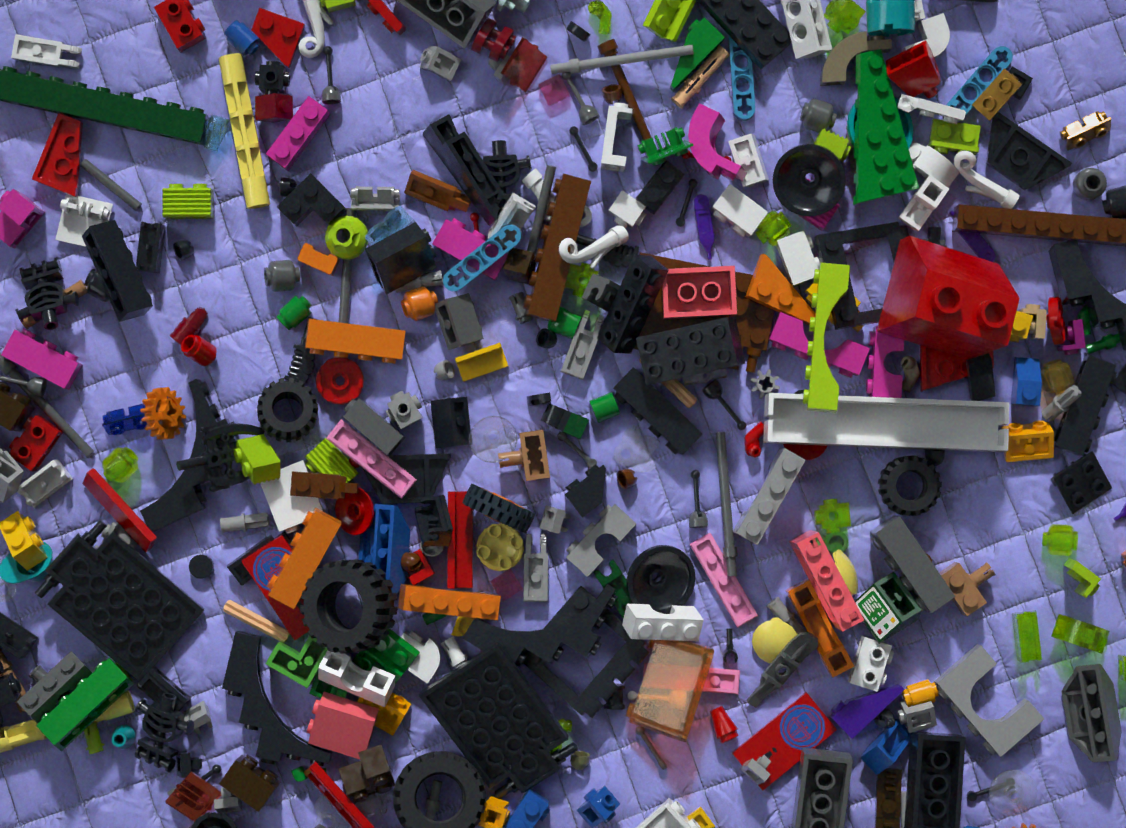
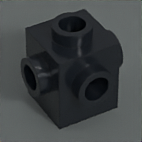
M266 61V65H260L259 71L255 72V85L259 86V90L265 93V95L273 93L286 94V87L290 86V72H287L284 65H280L278 61ZM268 74H275V79L273 81L267 80Z

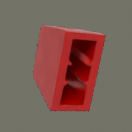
M926 40L886 60L887 76L908 96L915 97L923 93L926 98H932L938 93L936 86L941 82L939 68Z

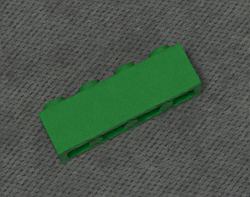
M108 658L106 661L100 662L88 678L82 679L71 694L62 697L58 706L52 711L45 713L36 726L62 752L134 683Z

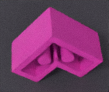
M15 189L6 191L0 198V239L9 247L15 249L43 216L45 211L23 193Z

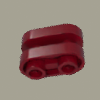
M487 18L477 33L471 50L481 54L485 48L490 51L488 58L498 62L500 58L505 59L509 49L511 50L517 36L513 35L514 30L507 26L504 27L502 32L496 30L497 22Z

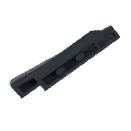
M448 114L430 124L423 132V136L486 223L491 225L498 219L497 213L503 191L465 131L458 134L452 118Z

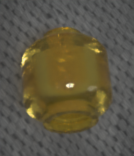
M1056 359L1043 364L1041 378L1044 390L1047 393H1055V396L1061 395L1069 387L1073 386L1075 380L1068 363L1062 362L1061 359Z

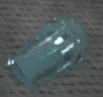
M211 114L210 119H207L204 148L218 151L230 127L228 126L229 119Z

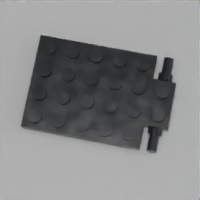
M99 520L89 532L86 531L82 536L78 533L45 569L48 574L44 578L43 584L35 591V594L43 598L52 587H56L59 583L62 584V588L47 605L140 682L202 614L204 608L114 531L107 536L98 548H95L93 545L98 541L97 537L107 527L102 520Z
M499 642L419 693V697L469 763L478 770L477 772L489 789L510 777L507 780V784L494 791L498 799H501L510 792L515 793L518 790L521 793L526 792L563 768L561 763L566 761V757L578 751V747L574 742L561 750L558 748L553 752L551 751L567 741L569 735Z

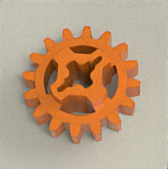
M169 387L154 388L152 392L146 393L148 399L142 400L145 408H142L140 411L145 413V417L141 420L147 423L145 430H151V437L157 436V440L173 439L175 435L180 434L179 428H184L185 426L181 422L182 419L186 418V415L182 414L185 406H180L182 398L175 397V390L170 391Z

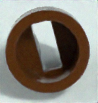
M611 84L602 89L603 98L607 103L613 104V101L618 103L621 100L622 91L620 85Z
M624 469L617 472V482L622 489L631 488L636 484L637 477H634L635 471Z
M405 552L401 558V567L404 571L414 572L420 569L422 561L416 553Z

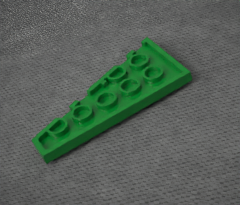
M878 49L856 55L855 84L858 86V95L855 100L857 121H855L854 159L856 160L854 184H856V196H853V205L919 188L891 83L887 76L882 51Z

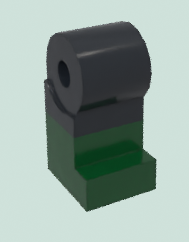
M548 403L540 421L581 439L589 419Z

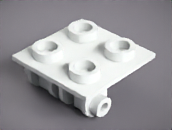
M66 193L65 200L62 199L60 204L62 213L55 240L86 247L82 235L89 226L108 222L113 204L81 196L77 198Z

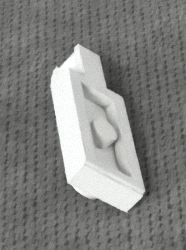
M901 94L897 107L907 113L918 109L921 110L920 115L934 118L935 114L944 116L943 121L952 124L964 121L966 115L965 110Z

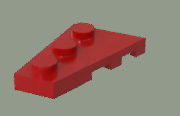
M58 113L32 176V180L77 198L83 129L81 121Z
M920 345L921 392L968 377L967 359ZM993 351L974 356L978 357L989 353V355L992 358V366L994 368Z

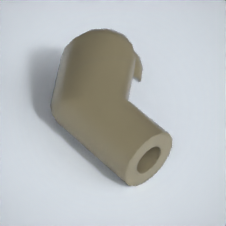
M905 356L901 360V366L905 374V378L902 381V389L910 393L920 377V370L915 358Z

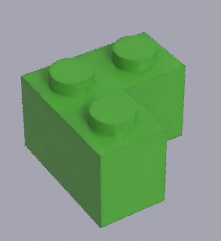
M310 636L300 652L285 643L278 642L265 664L308 688L316 677L318 667L327 652V647L322 648L316 643L317 638H311Z

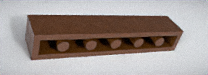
M564 173L560 176V179H555L552 190L553 193H556L554 202L550 201L546 214L550 216L549 223L543 226L541 239H544L542 249L538 248L535 256V262L538 263L536 272L532 271L529 285L532 286L531 294L526 295L523 309H527L526 316L552 323L557 319L571 264L561 258L559 245L565 238H571L576 243L591 184L590 180Z

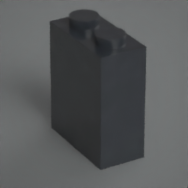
M416 222L365 249L375 279L386 295L437 268L434 258L437 256L433 247L429 244L432 241L428 231L425 228L421 229Z

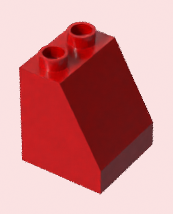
M909 235L899 242L877 332L967 359L1008 346L1020 298L998 263Z

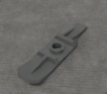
M809 632L797 634L761 674L760 684L746 700L747 703L756 708L772 691L781 688L803 660L818 647V638ZM781 668H786L785 672L778 673Z

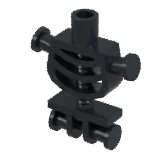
M505 140L492 141L493 156H483V161L486 166L496 169V172H490L496 178L499 187L503 191L501 201L505 200L507 203L512 194H506V188L519 181L520 169L529 167L530 170L532 167L529 155H526L524 159L517 160L515 154L507 155ZM515 164V167L512 168L511 170H509V171H506V170H505V168H508V167H510V166H512V165ZM516 173L514 179L506 182V177ZM503 207L498 208L497 215H499V212H501Z
M55 257L50 262L46 260L41 261V267H37L34 263L31 264L30 268H19L22 278L21 282L25 289L29 290L24 297L27 307L21 310L15 309L21 322H24V318L32 316L35 321L43 320L45 329L53 330L58 327L57 315L66 313L67 305L74 304V306H79L77 292L67 295L59 283H53L64 279L58 257Z
M163 693L161 703L156 702L148 705L146 704L147 701L142 699L136 705L135 711L145 714L142 720V727L151 738L146 736L138 740L137 744L140 746L135 752V757L138 759L144 758L148 764L154 762L155 767H163L166 772L170 773L176 764V760L172 757L178 755L179 751L165 745L164 742H171L179 738L183 731L185 734L190 735L194 730V722L192 720L184 721V713L174 709L177 699L176 695Z

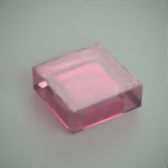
M560 74L538 84L549 107L570 97Z
M511 568L490 581L497 594L501 596L502 602L523 589Z

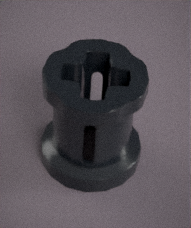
M616 683L619 689L604 704V709H625L623 704L625 684Z

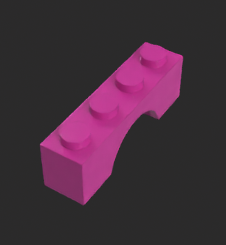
M780 312L769 337V341L773 342L772 347L785 351L786 348L795 351V356L807 360L811 356H807L808 340L804 334L803 321ZM847 339L839 347L824 351L829 369L830 366L840 369L839 374L852 378L853 375H860L870 348Z

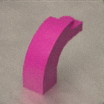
M699 103L691 118L688 133L689 142L693 143L690 149L694 158L709 175L717 180L722 175L732 181L735 178L743 181L747 174L743 167L718 155L716 151V138L725 119L719 112Z

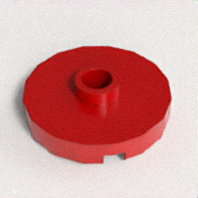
M1049 297L1048 314L1046 315L1047 328L1050 329L1054 345L1063 344L1066 338L1065 322L1062 316L1063 305L1059 297Z
M335 357L328 359L320 367L316 376V385L318 392L325 400L333 404L344 405L352 399L355 400L360 395L364 387V376L362 369L356 362L348 358ZM340 376L345 379L343 385L336 383V379Z

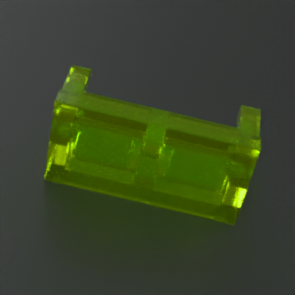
M1036 610L1012 613L1017 661L1023 663L1029 662V660H1042Z

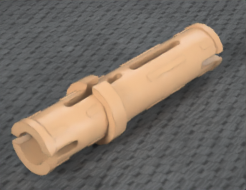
M719 45L690 78L684 80L685 84L671 100L682 109L695 93L698 94L701 91L702 85L714 74L730 54ZM713 61H715V63L711 66V68H710L704 75H702V73L706 70V68H707ZM697 79H699V81L693 86V88L686 94V91L689 89V87Z

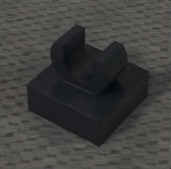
M179 751L178 755H176L177 776L187 778L191 774V769H201L202 759H199V757L191 758L189 752Z

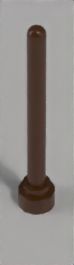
M615 39L608 40L597 46L600 54L604 55V57L618 54V45ZM621 65L611 66L617 82L621 86V91L628 107L633 109L632 117L642 140L651 138V134Z

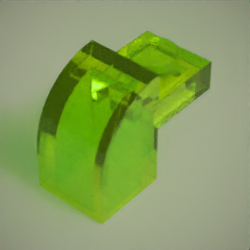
M1058 614L1051 637L1102 654L1110 631Z

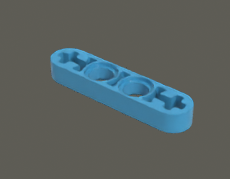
M729 36L733 112L737 119L746 121L752 118L755 113L752 60L743 50L733 52V49H738V45ZM737 56L746 57L748 64L745 68L736 67L734 59ZM745 79L748 81L749 89L746 92L737 90L736 82L738 80ZM750 95L751 99L746 98V107H750L751 110L747 112V115H743L742 111H738V108L742 106V98L737 100L736 96L745 97Z
M1005 46L995 48L946 105L955 108L961 101L963 104L968 105L967 109L964 105L960 108L965 110L967 114L972 109V104L1002 70L1010 65L1013 58L1011 50ZM1002 52L1005 53L1004 59L1006 63L1001 61L996 66V69L991 66L998 58L996 53L999 55ZM983 69L989 70L992 74L991 81H981L979 72ZM971 87L976 91V98L974 100H967L964 97L963 92L965 88Z
M513 224L503 227L444 275L443 284L445 288L449 291L462 289L509 252L522 239L520 228ZM507 229L509 231L515 230L517 232L515 235L516 241L508 240L504 243L507 246V249L504 250L502 244L495 238L499 236L500 240L507 236L505 232ZM491 243L495 244L499 249L498 255L492 258L485 253L486 246ZM474 258L479 261L480 268L477 272H470L467 269L466 264L469 259ZM461 266L463 272L470 278L466 280L465 276L458 280L460 284L458 287L455 284L449 285L448 282L451 280L450 274L457 276L461 273L458 270Z

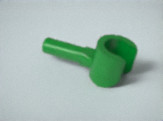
M303 766L291 771L294 779L298 782L308 778L304 774Z

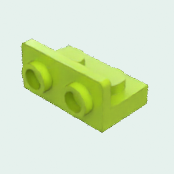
M655 0L643 26L659 38L676 42L696 0Z
M932 119L928 146L940 154H948V151L957 153L969 151L976 155L979 153L978 141L981 126L960 122L952 124L940 119Z
M1068 558L1063 565L1069 569L1066 573L1077 582H1080L1074 592L1084 598H1087L1088 595L1093 596L1100 587L1098 582L1101 579L1078 561Z

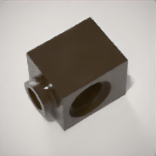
M512 248L508 252L503 269L508 280L529 284L532 271L535 272L538 263L535 262L533 252Z

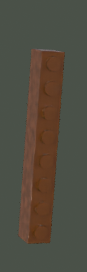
M961 204L954 207L952 231L1057 241L1077 240L1079 243L1126 247V219Z

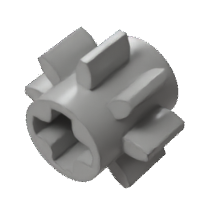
M770 369L767 370L765 375L759 370L757 371L759 377L757 379H750L751 382L755 383V387L751 391L755 392L758 390L760 392L759 398H763L764 393H772L773 389H780L779 386L775 385V380L779 376H770ZM766 377L771 387L762 390V385L759 384V381L764 380Z

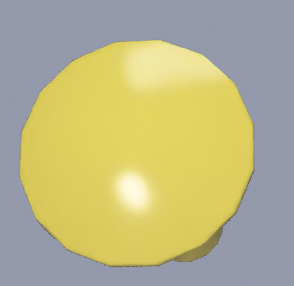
M502 523L492 524L485 528L479 535L476 544V554L480 561L486 567L495 571H505L516 566L522 558L524 551L523 539L519 532Z
M836 550V552H833L835 564L851 595H856L858 592V579L854 565L841 550Z
M772 618L770 621L760 624L754 631L752 637L753 649L759 658L767 663H772L797 633L792 626L783 622L780 618Z

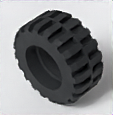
M355 559L329 562L324 564L323 568H318L313 572L315 578H309L305 584L308 587L307 591H302L301 599H304V605H300V611L304 612L305 618L302 621L304 626H308L310 629L308 631L309 636L317 638L316 643L322 648L327 647L328 651L334 653H354L374 648L380 644V640L386 639L389 635L387 629L393 628L395 620L392 618L393 615H397L398 607H394V600H397L396 593L391 591L393 584L391 580H385L386 573L382 569H376V565L371 562ZM346 583L356 588L363 603L361 619L353 629H349L342 624L335 608L337 594Z
M430 752L413 759L403 768L393 790L394 811L403 828H475L480 822L481 813H484L486 799L484 782L477 772L478 770L468 760L451 752ZM433 775H446L457 782L462 792V803L458 812L453 817L444 821H434L425 817L419 810L416 801L419 786L425 779Z

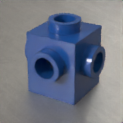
M604 786L598 791L595 788L589 791L583 797L586 801L576 811L591 828H594L603 821L605 824L616 815L614 811L620 803L608 788Z

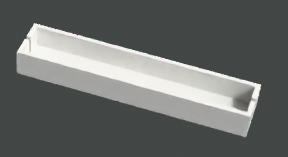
M768 393L765 395L764 417H769V420L764 421L763 443L981 452L1008 451L1009 429L998 430V426L1009 424V402L838 396L837 412L829 413L808 411L807 404H803V394Z

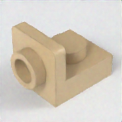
M1026 304L1025 308L1019 309V312L1033 315L1029 329L1031 339H1045L1047 310L1040 309V305Z

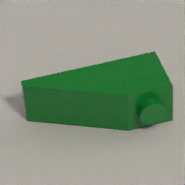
M705 17L700 22L696 19L687 28L689 33L687 34L684 46L693 45L694 54L680 56L670 86L673 92L725 39Z

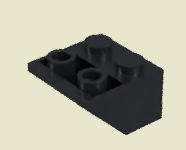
M595 464L585 472L587 475L585 479L581 482L576 479L565 487L568 490L565 496L582 518L602 503L606 474L604 465L598 467Z

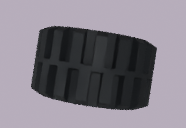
M281 378L279 382L275 383L273 381L269 384L268 388L265 387L263 389L262 395L258 399L257 416L261 428L267 432L269 437L273 436L280 442L281 439L286 440V442H291L293 439L298 441L301 440L302 436H307L311 428L313 429L318 415L317 398L309 386H304V382L300 380L295 382L294 378L284 381V378ZM289 398L297 401L302 407L301 416L293 422H283L277 419L273 413V407L279 400Z
M918 456L895 458L892 462L886 464V468L882 469L880 473L881 478L878 479L880 486L878 492L882 496V502L891 511L900 515L917 516L928 512L929 508L935 506L937 498H940L941 495L939 490L942 487V482L939 481V472H936V467L925 458ZM907 471L917 473L923 483L921 494L913 500L903 499L898 494L896 488L899 476Z

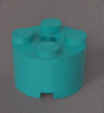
M866 0L867 34L869 36L890 37V34L903 36L915 33L914 0Z

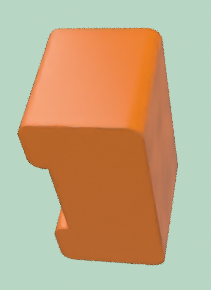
M304 243L297 258L301 263L330 276L334 275L340 262L338 257L332 254L328 256L322 254L308 243Z

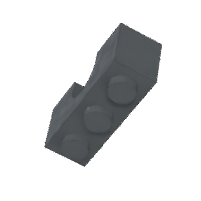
M71 651L24 694L17 703L38 724L45 713L52 711L56 707L58 698L64 692L75 690L77 684L82 679L88 678L92 672Z

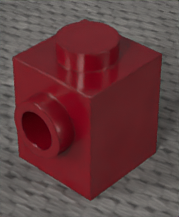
M277 93L255 96L256 121L274 123L293 118V96Z

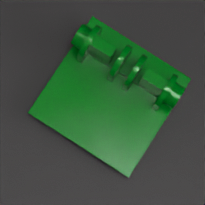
M675 127L665 132L668 141L665 134L661 133L665 147L662 148L657 135L654 136L658 150L652 137L641 141V144L637 145L640 154L645 153L646 155L641 157V160L648 164L652 163L655 166L667 161L665 158L667 156L675 154V157L689 152L688 148L692 147L693 143L682 140V137L685 136L682 127L679 129Z

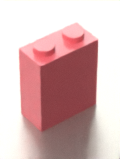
M324 692L321 700L316 699L312 713L316 714L314 720L310 719L306 733L310 734L308 743L360 759L358 752L367 750L369 747L379 709Z

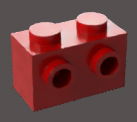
M165 0L154 6L163 25L180 52L206 39L202 33L206 29L199 18L194 19L191 14L194 8L189 0Z
M35 415L34 418L31 416L23 426L25 431L22 435L15 437L9 445L11 449L9 454L12 458L30 471L38 470L63 434L58 427L40 415Z

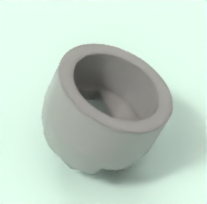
M448 360L439 362L434 368V373L437 372L438 375L436 378L441 381L454 377L453 365Z

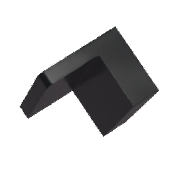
M467 397L431 401L435 447L471 445L472 437Z

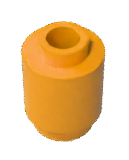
M928 679L906 686V689L901 693L908 707L930 701L935 703V697L939 696L935 683H930Z

